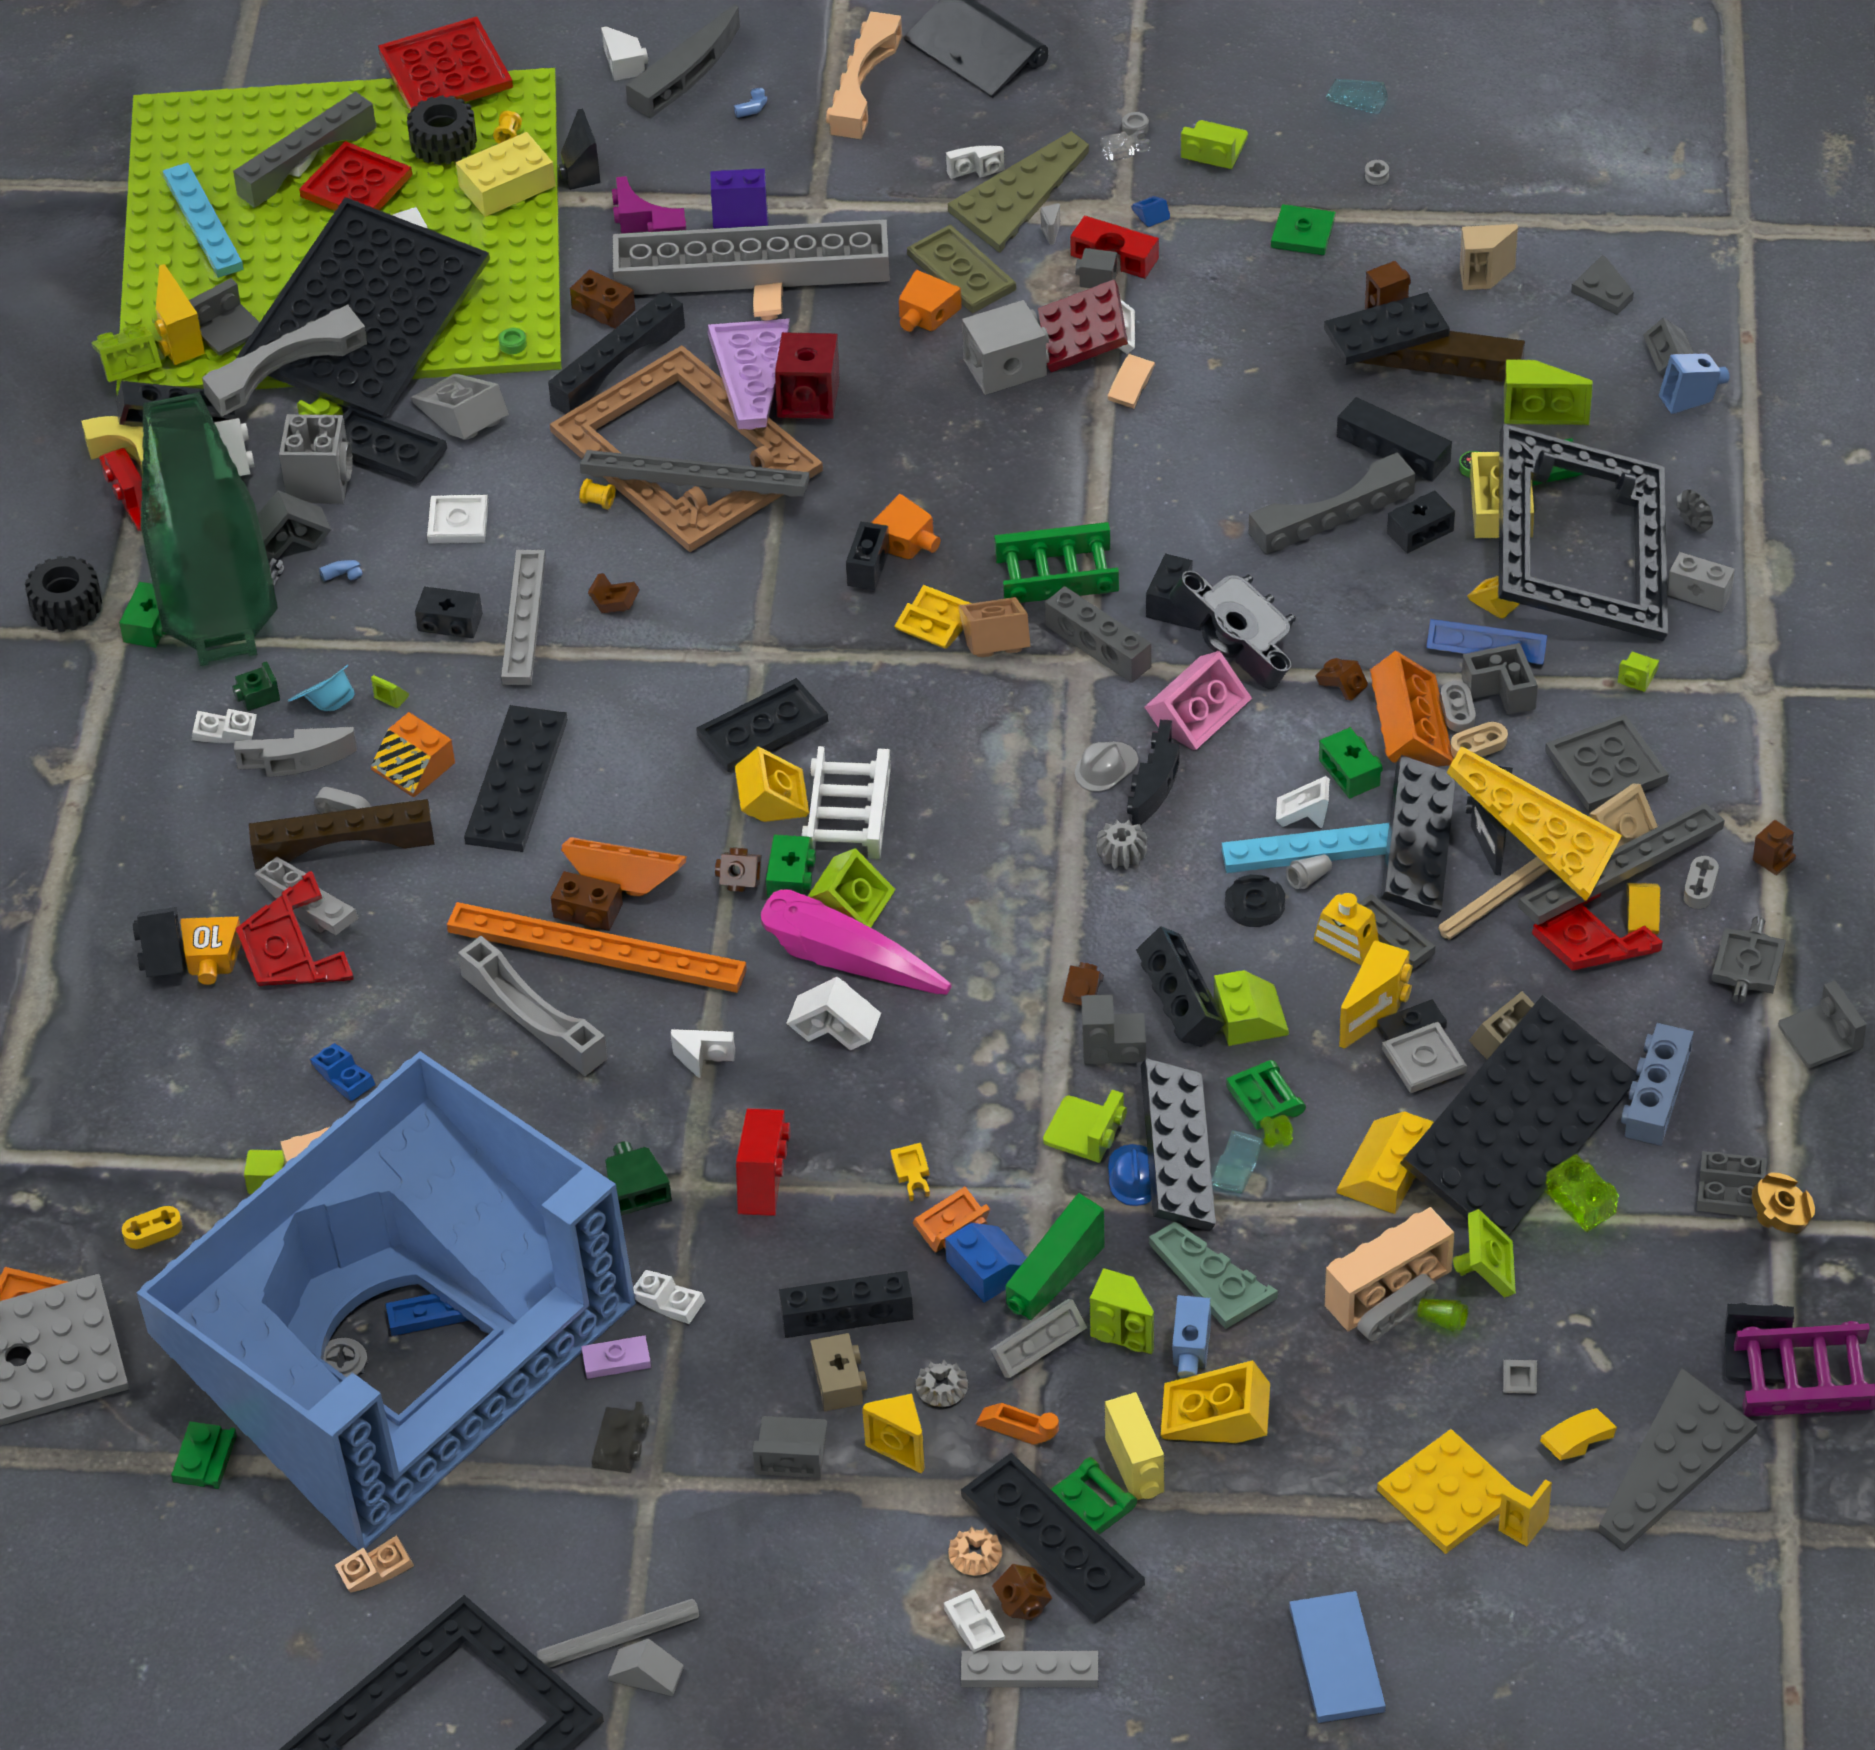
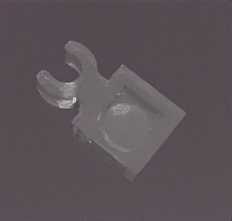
M1145 130L1136 131L1131 136H1127L1126 132L1100 137V147L1108 162L1134 157V151L1145 152L1150 150V140L1146 139Z

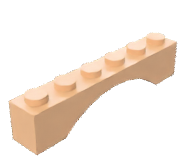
M870 12L867 22L863 21L861 37L855 40L854 54L848 58L847 72L842 73L840 89L834 93L833 107H829L827 110L826 122L830 124L831 135L862 139L868 124L867 101L860 90L861 84L875 65L896 53L902 38L901 16Z

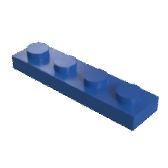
M1430 619L1426 648L1466 654L1520 643L1528 662L1544 664L1548 635Z
M436 1294L385 1303L392 1336L469 1321L461 1312L454 1310V1307L440 1300V1297Z

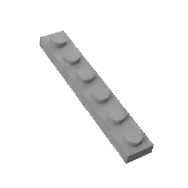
M516 550L501 675L502 685H532L546 561L545 550Z

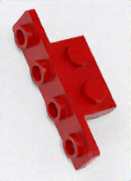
M121 448L99 456L106 481L112 483V489L117 501H122L136 529L143 531L164 523L163 515L126 449Z

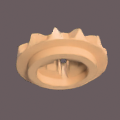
M971 1526L969 1531H959L957 1537L954 1540H950L949 1559L954 1568L961 1573L972 1576L983 1575L995 1569L1002 1558V1545L998 1541L997 1534H990L986 1527L983 1530H975ZM969 1544L975 1548L981 1546L982 1556L976 1552L969 1554Z

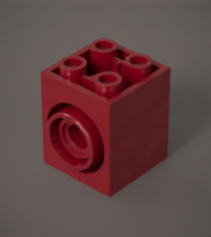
M782 332L775 368L777 417L833 419L840 380L838 334Z

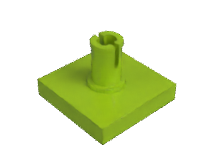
M1479 1209L1468 1213L1470 1252L1453 1258L1455 1270L1461 1276L1476 1271L1504 1298L1516 1294L1513 1241Z

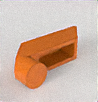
M1004 1403L985 1407L976 1422V1425L1032 1445L1052 1439L1059 1431V1419L1055 1414L1044 1413L1038 1416Z

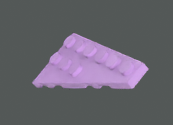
M789 319L708 325V337L738 429L752 430L767 426L776 387L775 368L782 332H788Z

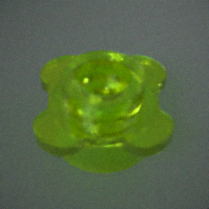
M1280 1115L1273 1119L1266 1116L1261 1120L1260 1125L1265 1133L1263 1141L1267 1147L1272 1148L1276 1144L1288 1146L1292 1143L1293 1127L1287 1116ZM1275 1128L1278 1129V1131H1279L1278 1134L1275 1133V1131H1274Z

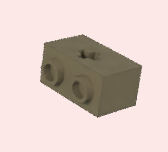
M1521 991L1484 1021L1469 1041L1488 1060L1533 1007L1534 1003Z
M849 1333L810 1340L812 1361L824 1411L863 1404L862 1391L868 1390L865 1372H858L857 1365L861 1364L858 1345H852Z

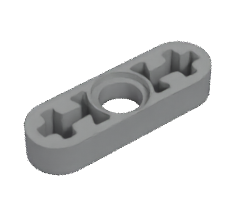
M1427 1274L1418 1275L1367 1311L1358 1322L1357 1329L1370 1341L1378 1339L1429 1303L1438 1291V1284Z

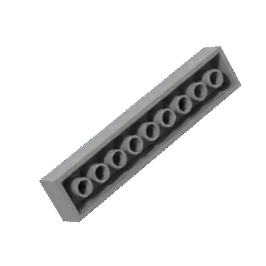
M887 220L613 234L614 281L633 289L634 295L660 294L662 292L685 293L754 289L756 285L782 283L783 287L890 281Z

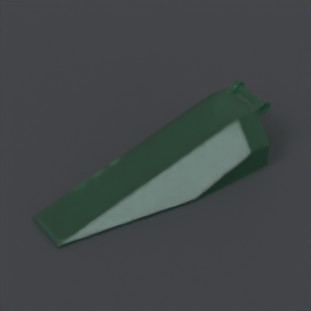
M200 392L143 403V481L141 484L140 527L162 630L164 633L196 649L200 667L209 665L208 662L246 654L249 657L258 655L254 637L276 612L278 606L255 503L244 481L241 480L238 474V469L235 463H233L215 423H213ZM243 640L246 641V643H241V644H236V645H231V646L216 648V649L207 650V651H206V649H205V648H208V647H213V646H218V645H223V644H228V643H233V642H238V641H243Z

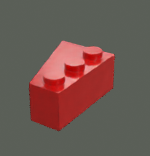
M750 1108L746 1110L736 1159L738 1214L776 1216L780 1177H783L784 1170L783 1159H786L787 1141H790L791 1130L790 1123L785 1122V1110Z

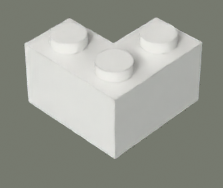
M237 418L206 424L216 480L249 475V468H254L255 466L252 451L246 452L244 441L249 440L246 423L240 424V419Z
M835 977L798 995L786 1024L808 1042L826 1033H830L849 1050H853L871 1041L881 1012L849 987L846 982Z

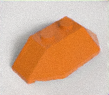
M574 837L566 840L562 844L561 849L580 875L620 884L621 890H626V893L632 896H643L679 870L686 863L687 856L625 847Z

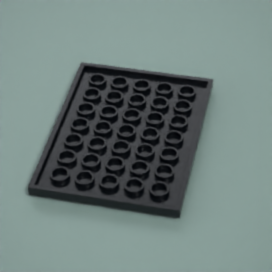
M345 197L236 358L243 357L259 347L281 338L287 333L304 327L307 323L316 321L335 309L349 305L365 326L366 345L344 356L321 355L298 359L281 366L268 376L344 407H352L381 418H386L489 262V252Z

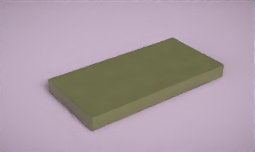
M951 224L907 247V255L929 275L961 288V304L972 314L1016 290V282Z

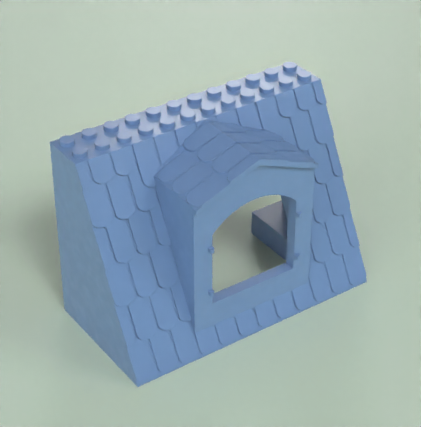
M421 1051L405 1061L388 1079L383 1080L368 1096L359 1100L354 1108L342 1118L337 1119L320 1137L312 1140L307 1148L295 1158L290 1159L273 1177L265 1180L260 1188L248 1198L243 1199L233 1211L223 1219L218 1220L212 1229L200 1239L195 1240L185 1252L175 1260L170 1261L165 1269L152 1280L147 1281L136 1292L148 1334L357 1550L363 1547L366 1549L579 1356L582 1353L581 1346L591 1345L636 1304L616 1184ZM419 1284L431 1294H436L440 1297V1300L444 1303L450 1304L454 1307V1310L461 1312L464 1317L477 1325L482 1332L489 1335L398 1415L383 1404L379 1391L354 1373H351L348 1377L344 1376L325 1362L323 1357L333 1332L353 1309L382 1292L402 1286Z

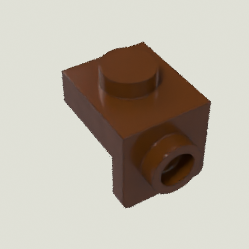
M601 573L597 574L588 594L601 613L629 610L640 589L635 582L611 584L605 574Z
M1331 659L1315 675L1319 685L1340 687L1345 700H1353L1368 686V682L1356 660Z
M1083 962L1079 963V967L1070 965L1062 999L1063 1003L1082 1007L1081 996L1097 995L1099 984L1103 982L1104 975L1097 971L1098 966Z

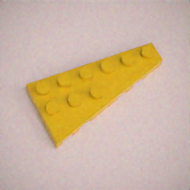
M1461 746L1446 773L1578 895L1587 901L1622 835Z

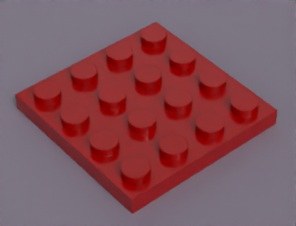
M477 16L378 45L379 55L410 113L413 106H418V102L426 101L430 97L454 96L456 99H462L467 102L513 88V80Z

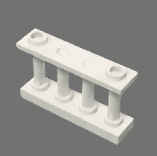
M818 746L817 758H812L811 776H814L809 822L808 826H803L802 836L810 837L811 849H815L816 841L862 843V846H867L868 859H880L891 772L890 749H878L876 761H871V764L825 762L824 747ZM825 774L870 775V778L874 779V783H868V786L824 784ZM822 796L868 798V801H871V806L866 805L865 808L821 807ZM819 819L865 820V823L869 824L868 828H863V831L818 829Z

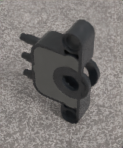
M1194 571L1184 572L1169 594L1171 602L1197 627H1202L1203 639L1214 652L1220 651L1226 658H1235V662L1262 687L1267 689L1276 688L1291 668L1290 659L1278 646L1290 631V626L1296 620L1293 614L1284 616L1272 605L1274 596L1271 594L1262 596L1251 585L1253 577L1249 574L1243 577L1229 575L1212 586ZM1216 630L1223 637L1234 642V644H1225L1220 641L1216 635Z

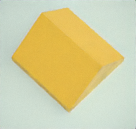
M912 1394L866 1403L862 1408L865 1446L922 1473L925 1469L923 1435Z

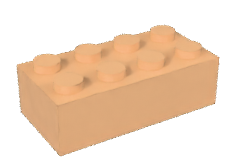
M1430 1207L1421 1213H1414L1407 1221L1397 1227L1385 1230L1381 1236L1373 1241L1359 1245L1354 1252L1347 1256L1333 1260L1326 1267L1325 1307L1349 1332L1357 1327L1358 1322L1367 1311L1418 1275L1427 1274L1433 1281L1443 1277L1452 1271L1454 1231Z

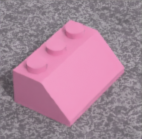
M1217 651L1200 656L1152 699L1145 706V709L1158 728L1160 719L1171 720L1172 738L1191 750H1197L1245 706L1252 697L1222 653Z

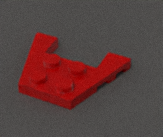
M312 871L307 872L293 887L289 886L281 893L282 895L270 905L266 904L236 928L258 986L350 981L354 979L344 951L313 962L295 917L294 909L323 899Z
M1601 893L1539 925L1535 923L1532 930V935L1572 971L1657 953L1662 950L1663 941L1645 925L1619 938L1583 906L1600 897Z

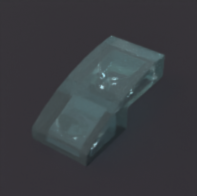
M1232 1130L1224 1155L1220 1156L1212 1180V1186L1242 1194L1257 1162L1263 1145V1139Z

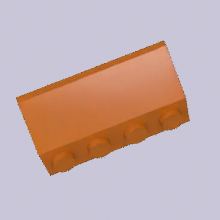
M1395 650L1370 669L1373 682L1372 688L1377 702L1376 709L1381 722L1380 729L1386 747V756L1393 763H1396L1399 757L1404 755L1435 767L1449 766L1453 761V756L1451 754V745L1441 706L1436 675Z

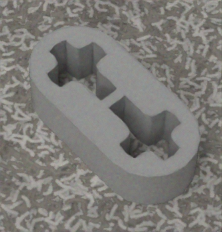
M323 787L314 799V806L321 813L371 807L370 803L363 797L331 787Z
M1700 856L1691 863L1684 890V901L1689 907L1701 909L1707 907L1711 902L1719 869L1717 861L1712 857ZM1703 869L1707 870L1705 877L1700 876V872ZM1697 888L1702 889L1700 895H1695Z

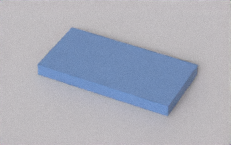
M1353 1591L1290 1601V1613L1317 1722L1321 1723L1385 1712V1702L1357 1592Z

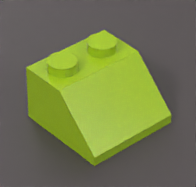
M854 848L832 858L808 897L819 900L825 906L871 928L896 889Z
M1245 970L1214 975V1001L1226 1022L1222 1028L1228 1046L1289 1035L1274 984Z

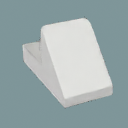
M1327 776L1278 797L1276 821L1284 827L1308 816L1318 827L1322 828L1329 802L1330 779Z
M671 1029L673 1054L698 1078H701L703 1060L734 1061L735 1043L733 1032Z

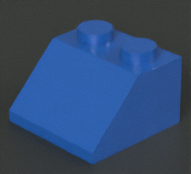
M970 1223L945 1238L946 1261L984 1303L1006 1290L1005 1285L1027 1258L998 1226Z

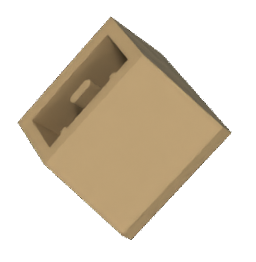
M1517 224L1462 227L1460 273L1463 290L1491 289L1515 269Z

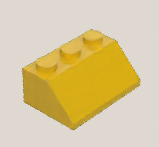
M1405 1111L1374 1120L1342 1178L1336 1193L1396 1214L1415 1179V1176L1403 1167L1400 1162L1434 1122Z

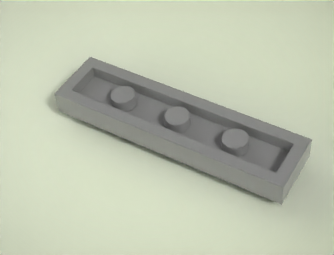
M962 1651L961 1687L1098 1688V1651H977L975 1653L973 1651Z

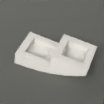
M975 1590L944 1602L946 1614L974 1653L1005 1639V1635L990 1609H985Z

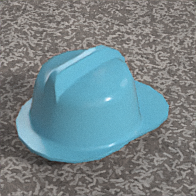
M346 665L331 678L288 699V702L304 696L320 710L335 711L355 695L344 672V669L349 665Z

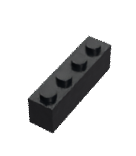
M1355 397L1337 416L1338 438L1381 458L1398 452L1416 475L1432 482L1451 462L1452 441L1358 397Z

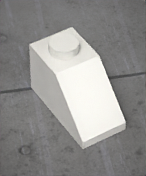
M601 27L603 48L614 81L637 77L644 72V64H648V55L646 48H641L638 38L609 27Z

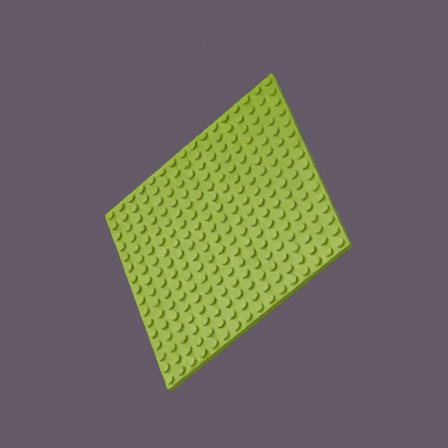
M555 68L508 71L513 80V88L465 102L473 110L477 134L476 147L470 151L471 154L467 157L498 144L493 138L495 128L499 126L500 114L508 110L516 112L522 118L521 128L516 132L517 136L527 132L553 161L555 187L486 217L459 187L456 168L457 161H452L451 164L441 163L440 165L434 164V162L427 163L424 162V159L417 158L416 154L412 152L407 126V116L410 111L392 78L133 95L120 333L124 332L123 329L125 327L136 324L150 331L154 336L162 367L118 379L116 385L117 396L121 381L204 389L203 376L236 359L245 343L223 355H217L203 341L205 354L177 365L173 364L169 356H163L158 343L162 338L158 334L154 321L158 320L156 298L159 266L162 264L166 265L188 300L232 278L238 285L241 305L260 322L335 212L332 209L301 198L299 189L345 141L412 167L413 175L380 211L393 215L416 207L429 230L489 252L490 255L489 262L412 379L449 377L455 373L468 376L562 369ZM355 91L373 103L376 122L374 130L357 141L342 140L324 145L319 149L311 164L300 177L289 174L280 185L276 194L255 208L237 195L233 173L235 169ZM189 163L241 258L244 270L217 277L164 179L163 170ZM508 328L523 330L527 339L526 348L517 354L504 353L499 347L498 337L500 333ZM267 376L255 389L294 386Z

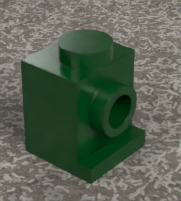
M267 661L261 663V668L235 676L236 685L232 686L236 701H242L247 712L280 701L277 680Z

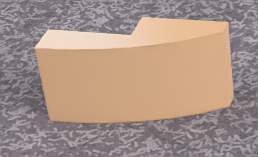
M782 283L756 285L754 287V317H761V320H773L778 318L777 315L782 314Z
M1128 354L1112 384L1108 400L1134 409L1142 389L1146 388L1155 362Z
M397 1535L369 1553L363 1547L335 1565L350 1593L385 1582L414 1566Z

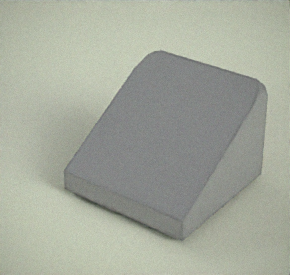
M1058 203L1041 207L1040 210L1041 230L1050 245L1055 244L1061 222L1060 204Z
M1503 1360V1393L1536 1394L1537 1360Z

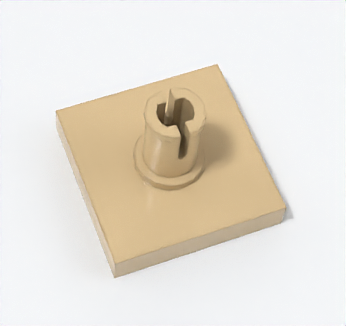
M1633 783L1589 813L1592 819L1622 835L1616 848L1658 827L1641 784Z

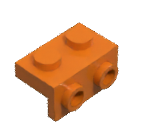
M963 1187L914 1218L913 1225L932 1250L937 1253L944 1247L946 1248V1237L970 1223L987 1224L986 1220L991 1209L987 1204L981 1207L969 1190Z

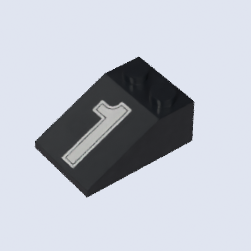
M1498 766L1511 774L1513 772L1511 767ZM1468 796L1466 814H1472L1471 828L1494 874L1501 876L1507 828L1472 796Z

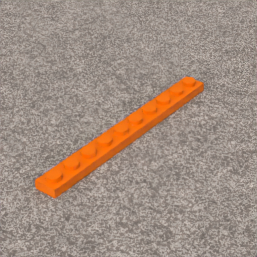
M459 902L456 903L447 923L448 933L472 938L482 936L491 942L738 993L747 971V965L744 961Z

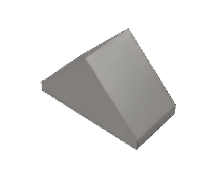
M648 1638L618 1650L608 1675V1681L673 1696L684 1667L682 1663Z

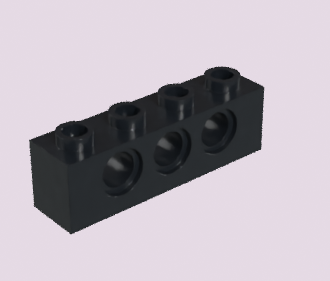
M121 381L116 399L118 422L120 425L207 433L206 424L235 418V410L221 416L206 397L204 389Z
M1160 926L1136 949L1141 959L1140 965L1149 975L1153 983L1151 985L1152 989L1160 997L1164 1005L1163 1011L1171 1019L1177 1038L1183 1043H1191L1202 1047L1226 1022L1181 934Z
M907 1271L779 1289L785 1338L914 1320L912 1294Z

